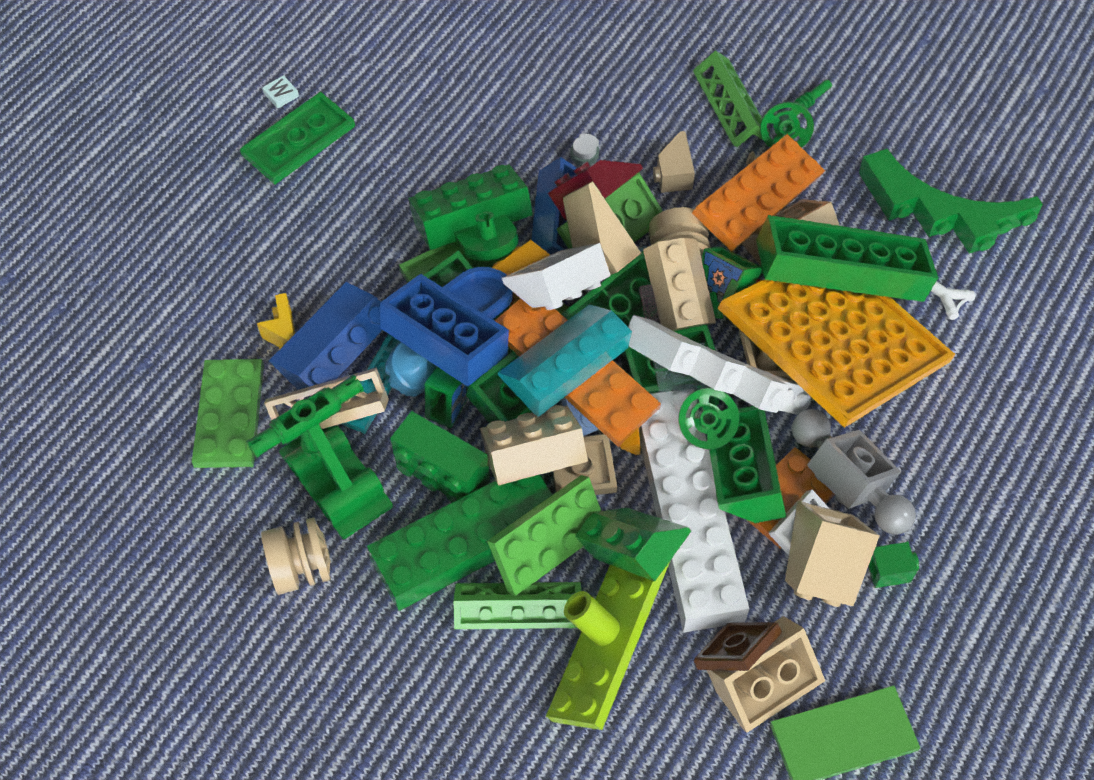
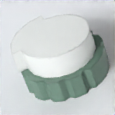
M579 134V138L574 141L570 149L571 160L578 166L587 161L590 165L596 163L597 159H599V140L591 134Z

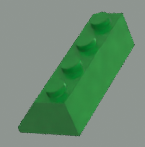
M755 406L738 409L740 420L734 437L722 447L709 449L718 507L722 511L754 523L785 518L787 516L765 410L758 409ZM718 419L717 424L712 427L713 430L719 426L721 419ZM726 419L723 430L717 434L718 438L722 437L728 430L730 419Z

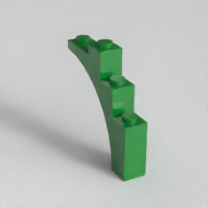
M888 149L863 156L859 175L889 221L896 218H905L913 213L928 237L937 234L943 235L953 229L969 254L979 250L986 251L995 244L998 234H1005L1021 225L1028 226L1036 221L1043 205L1037 196L1019 201L985 202L950 195L931 187L913 176L899 164Z

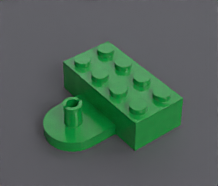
M510 164L498 165L490 171L481 174H471L466 179L448 182L439 188L421 191L415 196L408 198L415 226L430 250L457 242L467 257L479 261L498 259L512 252L518 245L517 231L512 222L533 215L528 187Z

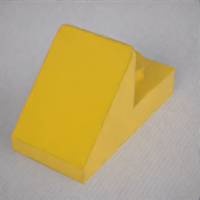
M286 293L275 295L277 306L272 307L274 319L257 323L261 337L279 348L295 334L292 311Z

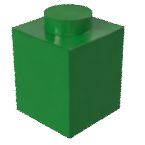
M909 542L875 547L868 565L874 587L881 588L912 582L919 570V560L917 554L911 551Z

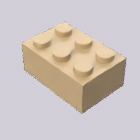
M552 406L538 418L533 413H525L519 415L517 419L506 422L494 421L489 423L487 427L480 428L485 453L488 454V463L498 485L588 462L582 428L568 406Z

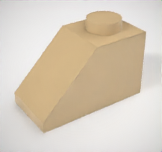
M680 131L658 155L657 166L653 167L654 182H659L661 193L693 189L695 172L685 131Z

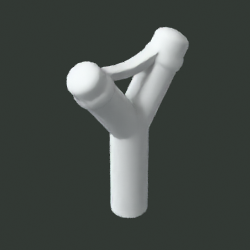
M937 281L931 290L940 297L946 314L951 320L958 318V310L962 304L967 301H973L975 298L974 291L949 289ZM953 299L962 301L956 307Z

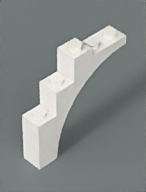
M635 315L631 319L628 326L632 331L629 347L668 370L690 375L714 390L734 394L761 410L777 413L779 410L798 415L810 405L811 396L795 381L771 374L721 354L653 320Z

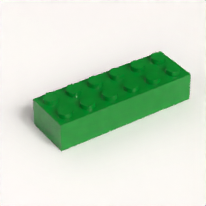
M768 215L756 239L765 280L921 302L925 301L938 280V275L926 239Z
M540 474L498 485L494 481L368 545L367 548L371 561L398 611L493 563L495 559L487 540L552 496Z

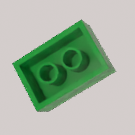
M413 411L409 413L390 438L397 469L408 477L413 475L420 479L422 484L429 490L442 492L452 503L490 483L488 454Z

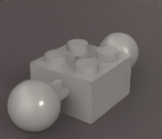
M815 409L800 412L792 423V433L799 444L805 447L819 448L807 464L814 472L815 477L824 483L835 494L836 499L848 509L870 501L876 507L875 520L883 531L895 535L908 531L913 526L916 518L913 504L904 496L888 495L886 493V490L901 471L860 429L832 437L830 435V421L824 413Z

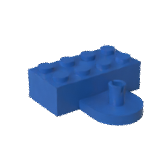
M490 267L469 269L444 287L439 286L420 274L380 302V326L382 330L468 387L508 355L509 330L494 321L493 318L511 304L513 291L503 284L502 278L507 275L500 270Z

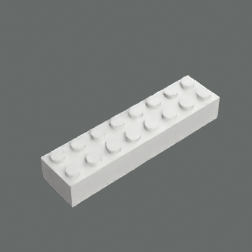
M693 387L651 394L661 403L660 409L639 427L640 445L657 517L689 527L691 533L668 565L683 633L725 626L727 623L745 622L749 611L725 511L720 510L718 507L709 449H702L692 445L683 436L679 427L678 415L683 401L694 392ZM696 400L689 406L686 413L687 418H689L692 408L697 404ZM699 409L696 411L694 418H697ZM695 426L688 429L697 439L707 441L705 433L698 431Z

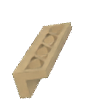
M377 368L354 374L359 381L372 378L376 391L368 394L365 392L356 395L357 397L341 404L342 408L339 412L320 423L321 429L385 411L389 398ZM351 375L266 399L264 404L271 420L279 416L276 405L284 403L293 407L296 403L294 400H303L304 397L311 396L324 387L332 389Z

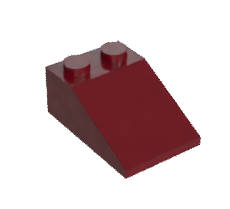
M599 160L590 165L587 161L573 170L575 175L572 177L567 173L554 181L556 187L549 191L548 194L566 221L563 197L593 182L605 199L641 171L643 167L641 164L606 160Z

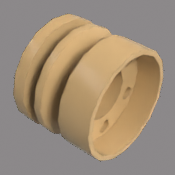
M679 207L662 211L654 216L649 223L651 245L660 241L683 237L697 239L701 260L704 248L711 247L708 241V228L692 214L694 210L692 208Z
M314 517L306 519L309 532L307 534H303L299 521L293 524V538L288 539L282 526L261 532L266 561L278 595L298 590L299 574L304 573L310 586L315 585L313 570H319L323 582L331 580V559L327 543Z

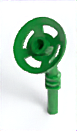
M826 79L810 92H804L794 102H782L771 107L763 116L760 125L761 136L768 147H772L788 134L792 139L799 136L800 139L796 142L801 148L804 147L811 139L814 131L813 118L808 109L815 104L817 98L832 87V83ZM790 108L789 110H783L774 115V113L780 109ZM800 113L806 118V129L800 127V121L797 117ZM767 123H773L774 131L777 134L773 139L767 132Z
M709 386L691 393L683 401L678 415L679 427L683 436L692 445L702 449H716L727 444L736 434L740 420L739 411L734 400L727 393L714 390ZM698 398L699 403L692 408L690 416L687 418L686 413L689 406ZM720 400L726 404L727 409L721 411L717 407ZM700 407H702L701 411L697 415V418H694L696 411ZM718 419H721L719 426L713 430L712 427L717 424ZM726 419H730L728 430L722 437L718 438L717 434L723 430ZM695 426L698 431L707 434V441L697 439L688 429Z

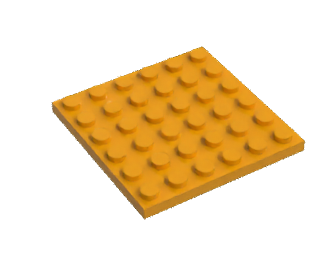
M764 279L722 300L718 307L734 325L844 428L950 363L955 356L954 352L891 297Z

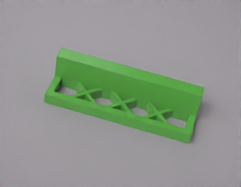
M715 50L693 70L697 80L734 146H740L753 134L762 139L760 132L762 117L730 60ZM710 66H713L712 78L705 79L703 72ZM717 84L724 85L722 97H715L714 95ZM727 103L735 105L732 116L724 114ZM737 122H744L747 128L736 136Z
M536 582L517 596L508 593L505 583H456L453 600L454 629L577 628L564 615V606L573 594L564 593L580 592L581 582Z

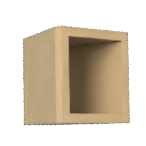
M798 501L785 581L794 589V594L806 600H812L813 597L821 598L823 602L835 607H840L841 603L854 606L879 535L854 515Z

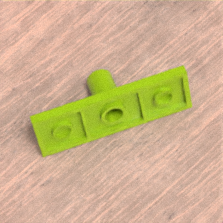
M610 565L596 599L588 592L580 591L573 594L567 600L564 606V615L582 632L546 714L548 719L554 723L603 730L668 565L656 581Z

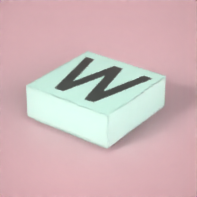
M284 75L262 87L263 93L277 109L299 97L298 90Z

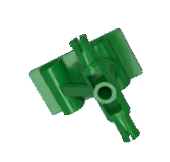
M354 374L332 389L324 387L307 399L297 401L291 409L271 420L269 428L246 441L256 458L279 443L282 445L288 444L279 450L280 456L342 539L348 538L393 508L391 500L384 493L380 480L370 467H364L351 450L349 441L339 426L334 425L321 429L320 426L321 422L340 411L342 408L341 404L364 391L362 384Z

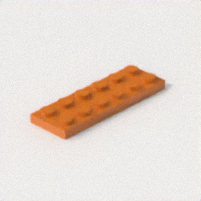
M787 134L696 206L692 214L733 252L763 226L768 215L775 216L819 179L825 170Z
M520 299L495 321L509 330L508 347L518 356H521L568 320L556 309L546 310L545 306L532 308ZM613 360L564 397L618 447L657 412L661 406L657 399Z

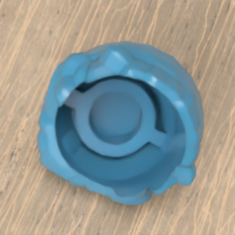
M402 342L397 343L392 349L385 364V373L389 376L388 382L390 387L400 391L401 394L416 397L425 391V382L436 369V365Z

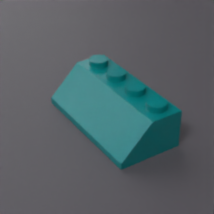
M588 305L499 371L498 376L538 418L628 349L632 331L612 310Z

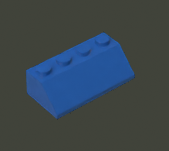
M562 157L538 172L531 240L550 255L568 249L556 230L567 220L565 221L548 194L549 191L556 187L554 181L569 173L570 177L575 175L573 170L577 167Z
M345 282L273 355L269 362L297 390L337 379L381 333V301L376 296Z

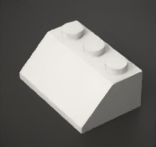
M596 243L558 251L503 277L502 281L504 285L532 308L545 306L546 310H552L562 306V300L564 299L572 300L582 296V290L588 291L600 287V281L609 277L610 272L601 245Z

